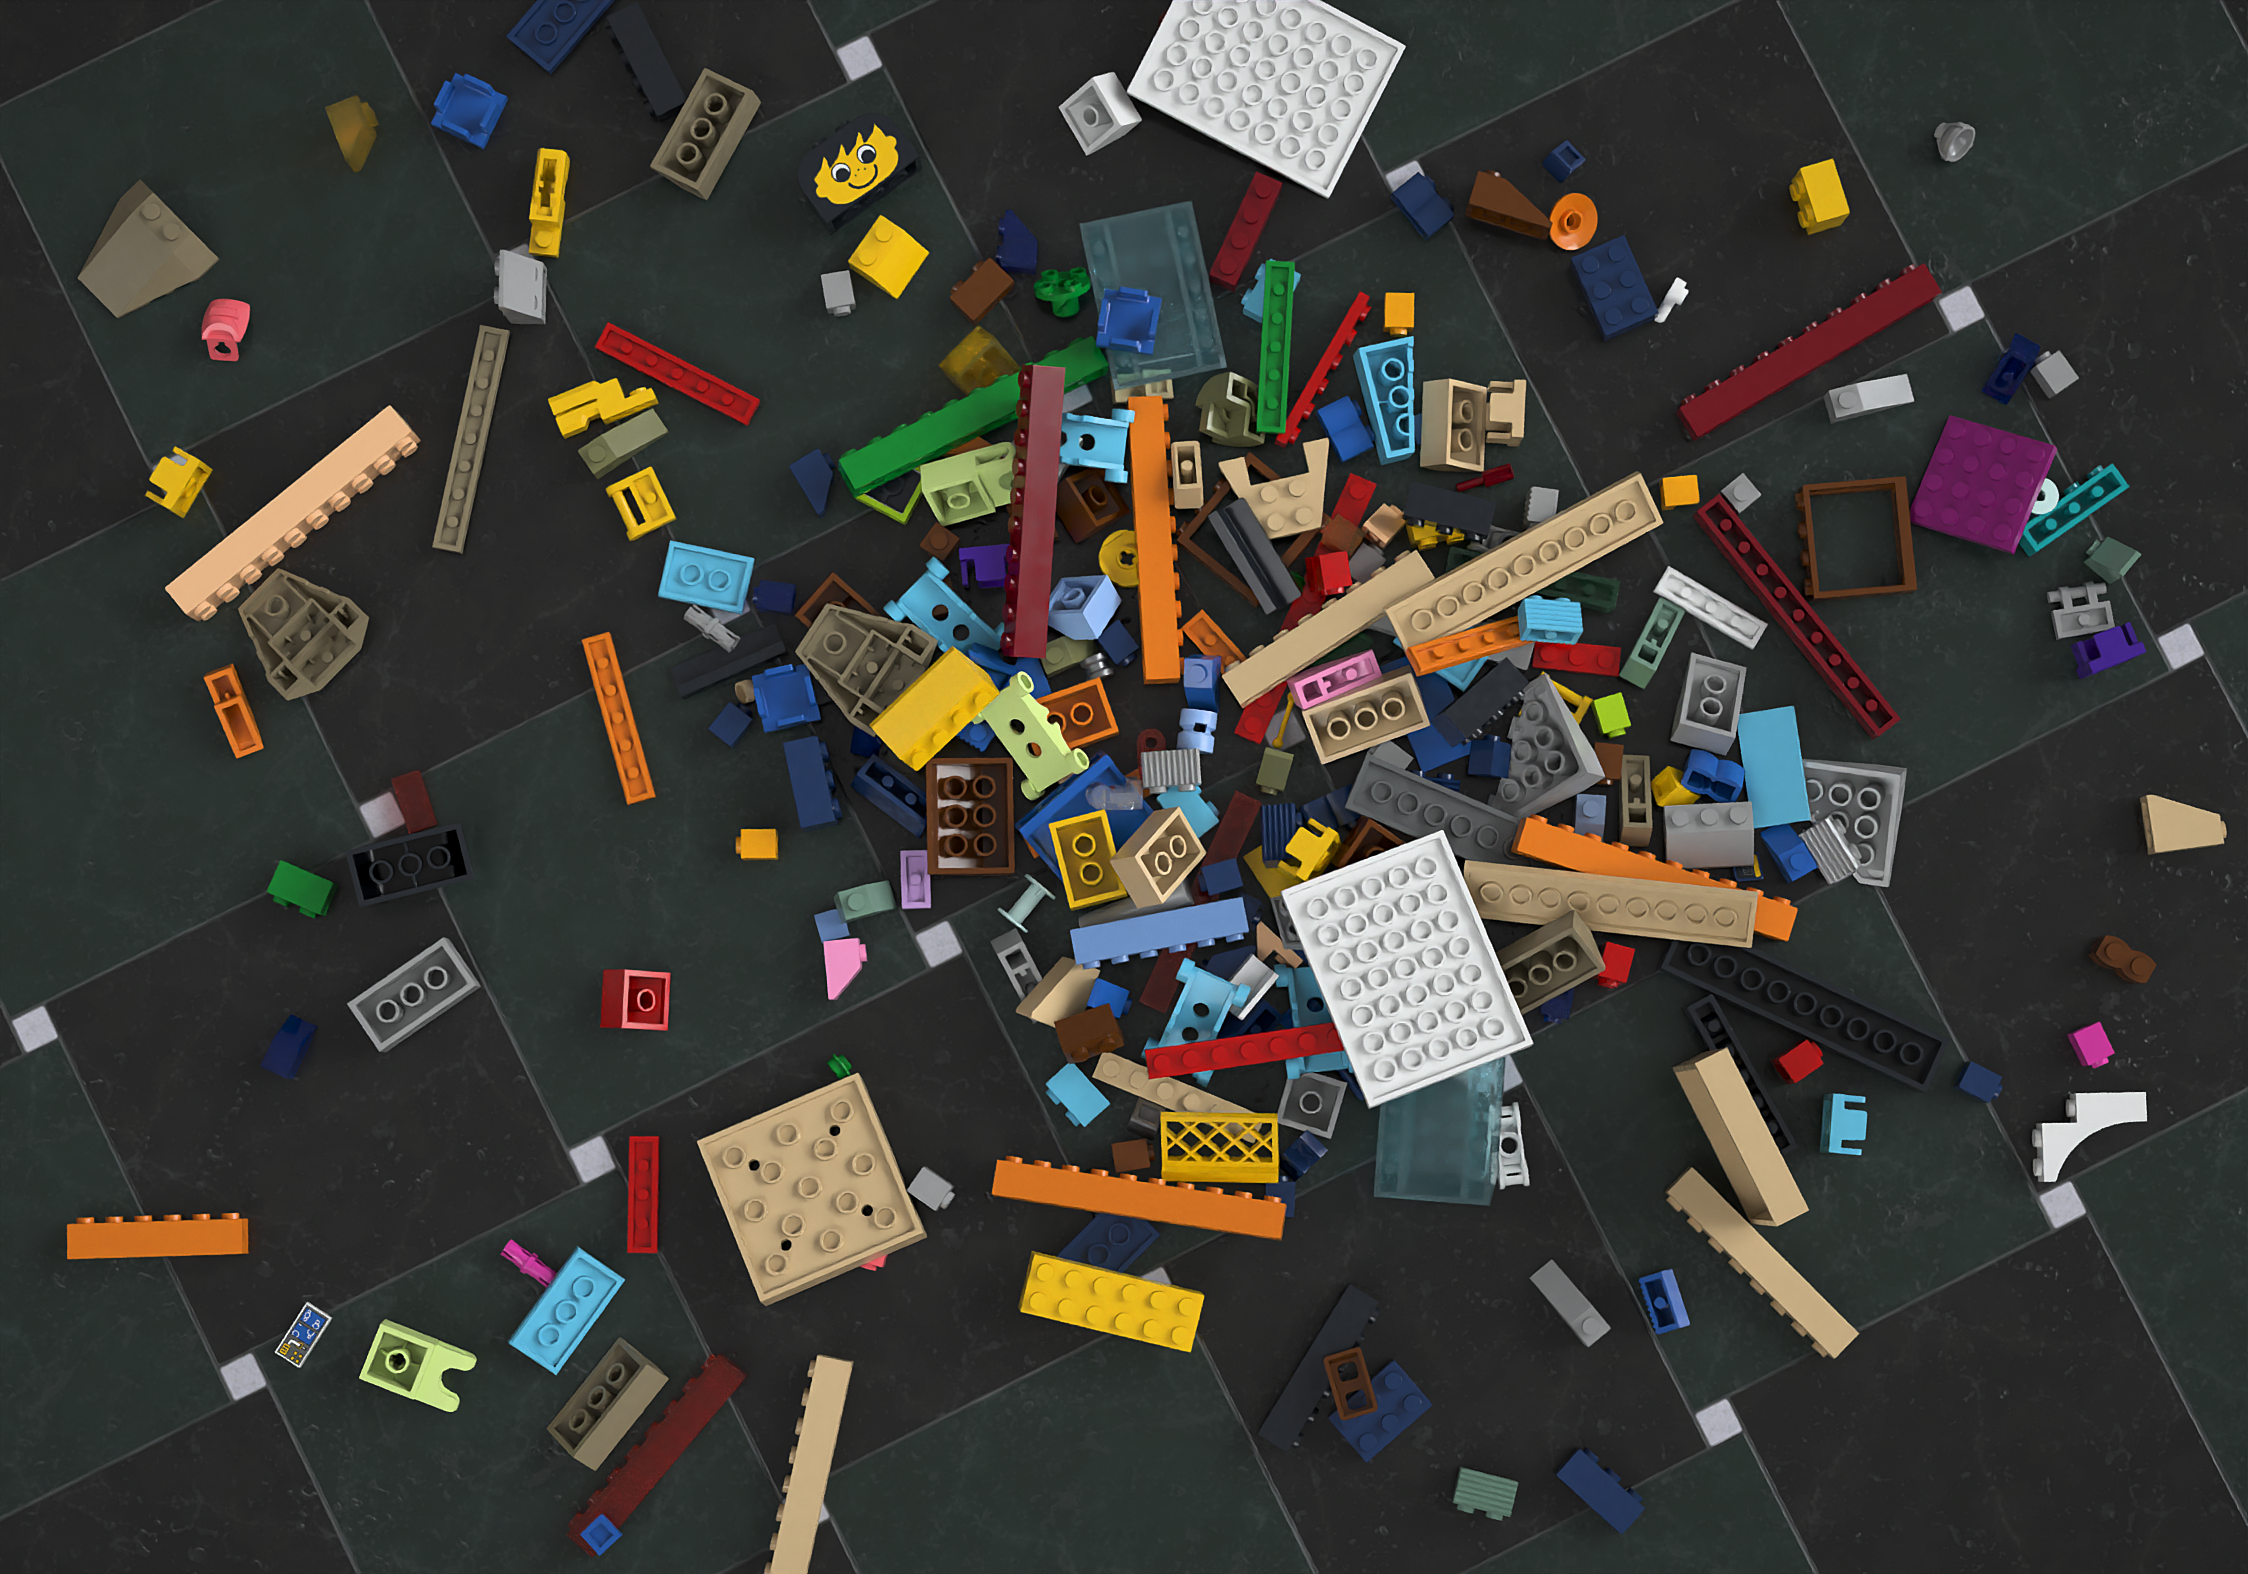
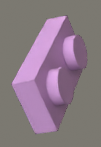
M927 850L900 851L902 909L931 908V877L927 875Z

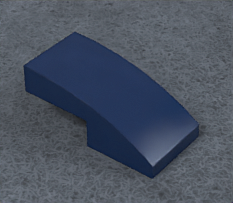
M1306 1130L1279 1156L1280 1168L1295 1182L1328 1150Z

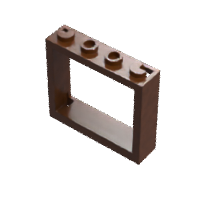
M1249 452L1244 458L1247 470L1251 466L1269 482L1282 479L1252 453ZM1222 477L1212 489L1215 492L1213 497L1209 501L1204 499L1203 506L1195 509L1194 512L1197 516L1191 523L1185 521L1176 532L1179 536L1176 544L1254 608H1257L1260 603L1253 591L1190 540L1208 518L1207 516L1215 510L1232 489L1228 480ZM1322 512L1321 529L1301 533L1281 557L1288 570L1329 521L1330 517Z
M1906 476L1802 485L1798 489V493H1795V508L1800 510L1801 521L1797 524L1799 539L1803 538L1804 550L1800 551L1801 566L1806 567L1807 578L1803 579V590L1805 595H1809V602L1912 594L1917 590ZM1890 490L1900 584L1819 591L1810 497Z

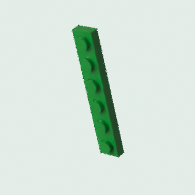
M1270 260L1265 262L1256 433L1285 434L1295 262Z

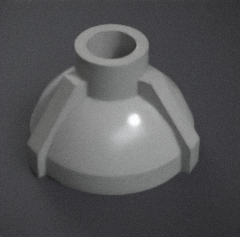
M1962 122L1940 124L1935 130L1934 136L1937 138L1936 141L1941 158L1950 162H1955L1962 158L1973 145L1975 129Z

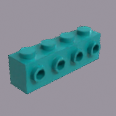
M2113 463L2105 469L2100 465L2086 475L2089 480L2081 486L2078 482H2075L2065 489L2063 493L2066 496L2058 501L2052 511L2038 515L2035 518L2030 514L2019 540V544L2029 557L2130 487Z

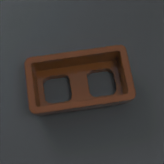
M1356 1347L1326 1356L1323 1361L1340 1419L1345 1421L1377 1411L1378 1405L1362 1350ZM1354 1362L1359 1373L1358 1377L1345 1382L1341 1381L1338 1367ZM1359 1390L1364 1391L1367 1404L1354 1410L1349 1409L1346 1400L1347 1394Z

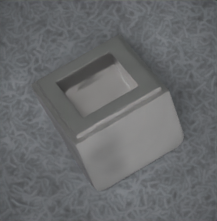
M1139 1097L1127 1126V1131L1148 1140H1153L1161 1122V1112H1165L1166 1108Z

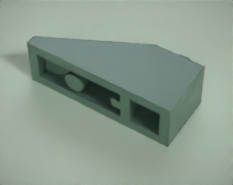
M1660 596L1619 676L1645 689L1655 673L1686 610Z

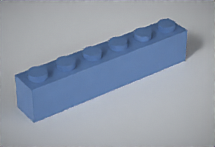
M1242 897L1070 930L1076 965H1083V970L1101 967L1100 961L1111 959L1112 964L1128 962V956L1140 954L1141 959L1158 956L1157 950L1169 948V953L1187 950V944L1197 943L1198 948L1215 945L1214 939L1226 937L1227 942L1244 939L1243 934L1249 932Z

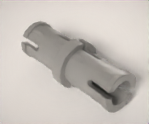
M695 604L684 615V619L703 632L702 635L706 639L711 638L727 652L734 650L740 641V637L721 624V620L717 617L712 618Z

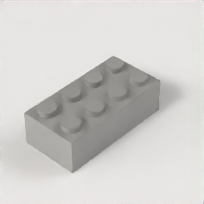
M443 937L347 1003V1005L379 1052L386 1053L479 989L481 985L451 941Z

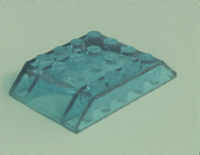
M1192 201L1079 224L1098 320L1105 288L1119 291V287L1122 286L1146 290L1149 296L1162 298L1152 356L1105 348L1114 391L1227 368Z
M1505 1057L1380 1105L1374 1197L1490 1206L1498 1174Z

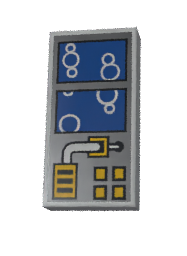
M307 1302L275 1353L297 1367H302L329 1325L332 1317Z

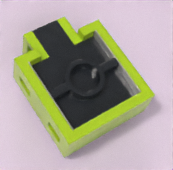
M920 466L855 499L906 525L923 494Z

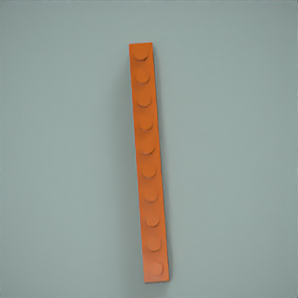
M1162 396L1128 397L1126 410L1135 411L1134 423H1129L1128 444L1135 549L1138 555L1136 569L1137 578H1139L1138 601L1144 684L1178 683L1181 678L1180 675H1184V657H1179L1178 647L1183 646L1182 629H1177V618H1181V602L1175 600V590H1179L1180 587L1179 573H1174L1173 562L1178 561L1177 544H1172L1171 533H1176L1175 516H1170L1169 505H1174L1173 488H1168V477H1172L1171 460H1166V449H1170V433L1164 431V421H1168L1169 418L1168 404H1163Z
M1531 814L1530 818L1526 817L1520 820L1511 848L1512 853L1570 872L1742 890L1736 888L1737 883L1734 881L1720 878L1718 882L1709 879L1710 874L1697 869L1689 872L1682 869V864L1671 860H1666V863L1656 861V856L1648 852L1639 851L1638 854L1629 852V846L1618 842H1612L1609 845L1601 842L1602 837L1591 833H1585L1582 836L1574 833L1575 828L1558 823L1557 827L1546 824L1548 819ZM1747 887L1746 891L1758 892L1753 933L1777 942H1787L1798 908L1790 906V900L1774 896L1772 900L1763 897V891Z
M1005 1156V1161L997 1160L992 1195L995 1197L1282 1241L1287 1206L1281 1203V1198L1264 1195L1263 1200L1252 1199V1193L1235 1191V1195L1231 1196L1223 1194L1224 1189L1206 1187V1191L1194 1190L1195 1185L1177 1182V1187L1166 1186V1180L1149 1178L1148 1183L1137 1181V1176L1120 1173L1119 1178L1108 1177V1171L1091 1169V1174L1079 1172L1080 1167L1072 1165H1062V1169L1051 1168L1050 1162L1034 1160V1164L1029 1165L1023 1164L1022 1158Z

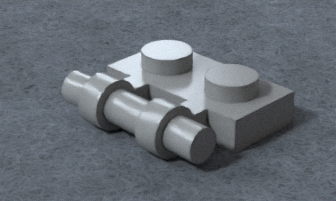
M2093 581L2083 583V586L2073 588L2062 586L2058 587L2056 591L2047 592L2048 602H2060L2062 609L2051 612L2056 640L2099 633L2115 627L2110 601L2098 602L2097 595L2107 592L2105 582L2094 584ZM2085 597L2087 605L2073 607L2071 599Z

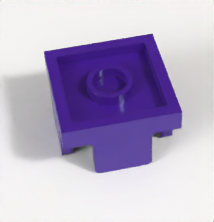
M1010 544L959 548L963 588H969L968 567H975L976 580L980 589L1004 587L1005 565L1008 564L1006 550Z
M2130 622L2098 633L2093 638L2083 642L2079 641L2071 645L2078 664L2076 671L2080 679L2146 653L2143 642H2138Z

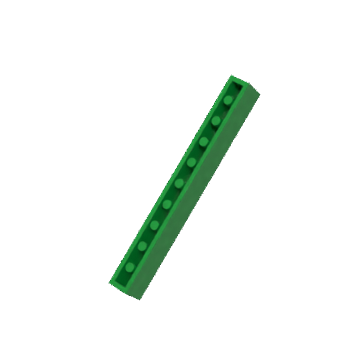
M1093 336L1086 339L1083 337L1077 338L1068 345V348L1060 352L1058 349L1053 350L1043 357L1044 360L1035 364L1029 362L1025 365L1065 367V395L1107 373L1109 364L1100 348L1096 347V341ZM1019 372L1011 376L1008 374L1002 375L994 380L993 385L986 388L982 386L975 388L968 394V397L960 401L953 399L947 402L940 411L924 413L917 419V422L909 426L902 424L896 427L889 436L884 438L881 436L875 437L866 444V447L858 451L851 449L845 452L839 460L838 470L853 497L856 498L920 465L1017 419L1016 404L1020 397V387L1018 386Z

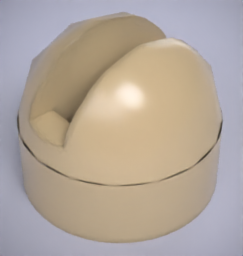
M743 680L735 685L737 698L742 704L755 700L753 680Z

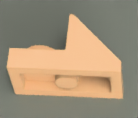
M1262 921L1256 926L1257 958L1263 962L1274 951L1277 954L1274 959L1279 964L1286 963V968L1292 967V969H1296L1303 960L1291 949H1284L1282 940Z

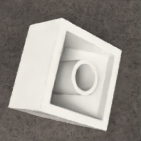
M1114 72L1091 78L1059 106L1060 111L1086 155H1090L1124 136L1142 121Z

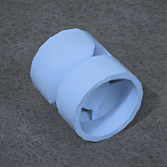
M1181 709L1179 726L1183 728V731L1178 733L1176 750L1199 748V754H1213L1215 738L1211 735V732L1216 730L1218 714L1198 709ZM1194 726H1199L1200 732L1193 731Z

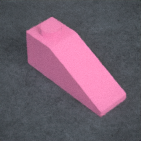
M1369 649L1309 668L1293 675L1286 681L1295 704L1305 710L1382 676L1373 650Z

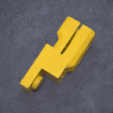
M538 149L529 220L532 223L529 244L530 255L558 258L565 210L564 193L570 164L567 153L562 150Z
M617 378L602 384L591 381L548 399L554 416L556 415L555 419L565 439L586 431L590 422L598 418H602L607 425L659 404L652 388L647 390L646 387L638 388L630 392V397L626 398Z

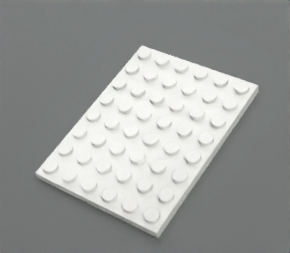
M1173 0L1126 93L1328 199L1406 46L1321 0Z
M1443 830L1281 891L1280 895L1369 1109L1533 1045V1041Z

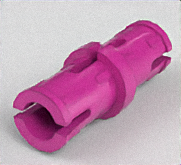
M512 1239L500 1253L521 1269V1273L524 1275L527 1273L546 1288L557 1274V1272L537 1258V1254L529 1253Z

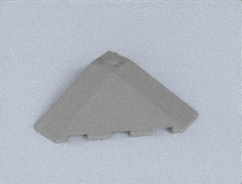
M1546 673L1531 681L1522 689L1526 694L1521 698L1524 700L1521 715L1519 717L1513 716L1507 738L1513 739L1508 779L1501 778L1497 794H1490L1487 804L1519 819L1530 817L1531 814L1543 811L1586 790L1605 778L1593 748Z
M1802 759L1811 823L1814 825L1829 815L1833 817V820L1838 818L1846 829L1845 839L1849 845L1854 843L1862 855V858L1859 859L1861 865L1855 869L1853 876L1859 883L1889 887L1907 768L1878 764Z

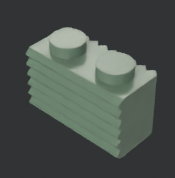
M1459 1467L1451 1501L1458 1504V1510L1474 1513L1476 1508L1486 1511V1517L1502 1521L1503 1515L1511 1516L1518 1482Z

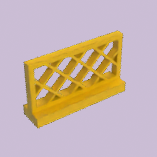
M1161 1112L1162 1180L1278 1183L1280 1169L1278 1114ZM1167 1121L1180 1122L1185 1128L1176 1135L1167 1127ZM1200 1122H1208L1214 1128L1205 1135L1195 1126ZM1230 1122L1238 1123L1243 1127L1235 1136L1225 1128ZM1258 1123H1272V1130L1265 1136L1254 1127ZM1188 1132H1192L1200 1139L1192 1147L1181 1139ZM1218 1132L1229 1139L1221 1148L1210 1140ZM1248 1132L1258 1140L1250 1148L1240 1141ZM1174 1144L1179 1145L1186 1151L1182 1156H1168V1150ZM1206 1144L1215 1153L1211 1156H1201L1196 1151ZM1236 1145L1244 1153L1240 1157H1231L1226 1151L1231 1146ZM1264 1145L1272 1152V1157H1259L1254 1152Z

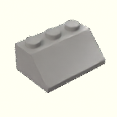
M1752 801L1664 806L1662 819L1666 860L1682 864L1683 870L1754 865Z

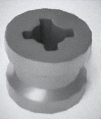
M1106 652L1088 657L1079 663L1081 668L1085 669L1087 673L1086 681L1098 677L1103 680L1114 674L1113 668L1107 664L1108 656Z

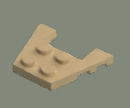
M1328 438L1303 443L1302 446L1309 473L1257 485H1250L1244 457L1219 462V469L1228 480L1232 490L1238 498L1243 497L1246 499L1270 540L1321 529L1329 448Z

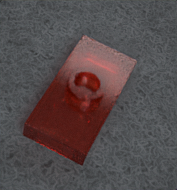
M420 770L391 779L410 834L438 825Z

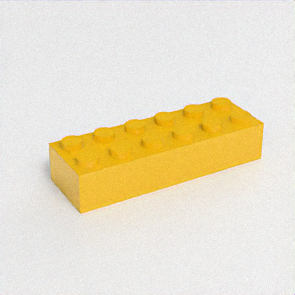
M1032 1251L1018 1309L1020 1312L1191 1353L1205 1295L1200 1291Z

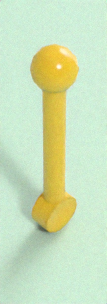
M1291 692L1287 695L1288 705L1277 738L1272 741V745L1276 749H1280L1283 746L1282 738L1295 703Z

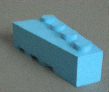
M1413 336L1361 347L1353 355L1381 465L1409 459L1415 452Z

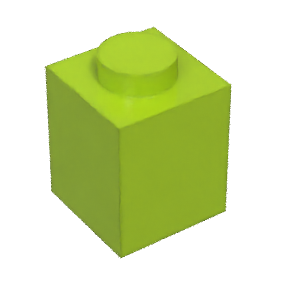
M1621 692L1591 702L1600 736L1608 734L1609 739L1626 734L1624 729L1629 728L1631 723Z

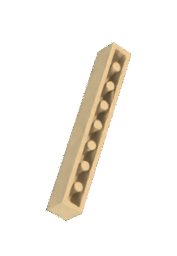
M1407 550L1394 559L1396 563L1386 569L1385 566H1382L1370 575L1372 579L1366 583H1355L1346 590L1347 595L1339 600L1333 598L1322 605L1323 610L1315 616L1312 613L1304 616L1297 622L1299 626L1290 632L1288 629L1281 631L1273 637L1275 642L1267 647H1264V645L1258 646L1249 653L1250 658L1240 663L1238 660L1226 667V673L1222 675V678L1242 709L1385 617L1384 606L1435 580V577L1418 551L1415 550L1410 553Z
M1688 1167L1664 1191L1669 1196L1666 1201L1677 1212L1682 1209L1690 1217L1687 1222L1698 1233L1703 1230L1710 1237L1707 1242L1719 1254L1724 1251L1731 1258L1728 1263L1740 1275L1745 1272L1752 1279L1749 1284L1760 1295L1765 1292L1773 1300L1770 1305L1781 1316L1786 1313L1794 1321L1791 1326L1802 1337L1807 1334L1814 1341L1811 1346L1823 1358L1828 1355L1835 1359L1859 1334L1693 1167Z
M821 1354L817 1355V1360L811 1359L808 1377H812L810 1389L805 1388L801 1403L802 1406H806L804 1418H798L795 1434L800 1435L797 1447L792 1446L789 1463L794 1465L792 1474L785 1477L782 1492L787 1493L785 1504L779 1505L776 1521L781 1522L779 1533H773L770 1550L775 1552L773 1561H767L764 1574L808 1573L853 1361Z

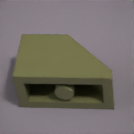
M1063 636L1047 643L1046 658L1039 659L1047 678H1050L1080 665L1081 661L1099 654L1094 639L1073 640L1068 636Z
M1265 748L1255 786L1261 787V793L1276 796L1277 792H1284L1293 754Z

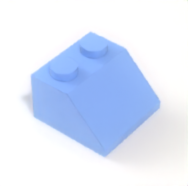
M1108 575L1061 578L1050 595L1048 625L1073 640L1098 639L1122 600Z

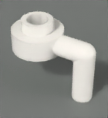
M1678 277L1675 279L1659 309H1657L1659 314L1655 319L1656 322H1664L1675 303L1681 305L1689 291L1684 288L1687 282Z

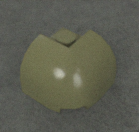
M1232 372L1221 373L1210 378L1203 385L1195 406L1202 409L1199 431L1212 436V442L1220 445L1250 447L1264 444L1265 433H1256L1258 386L1252 381Z

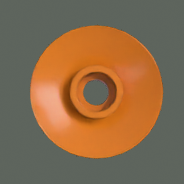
M1570 193L1561 197L1554 204L1548 219L1553 223L1549 235L1552 241L1562 249L1576 250L1586 245L1593 237L1598 222L1597 210L1592 200L1579 193Z

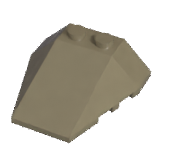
M140 179L119 199L78 279L117 318H120L149 304L150 301L164 294L168 295L189 282L193 283L199 280L220 259Z
M277 568L238 608L249 637L253 640L257 649V656L265 668L268 682L288 701L321 690L361 650L369 617L351 599L335 594L322 586L314 585L280 568Z
M826 603L795 652L842 710L847 719L875 738L877 734L869 724L928 669L938 640L913 624L902 623L880 616L877 617Z

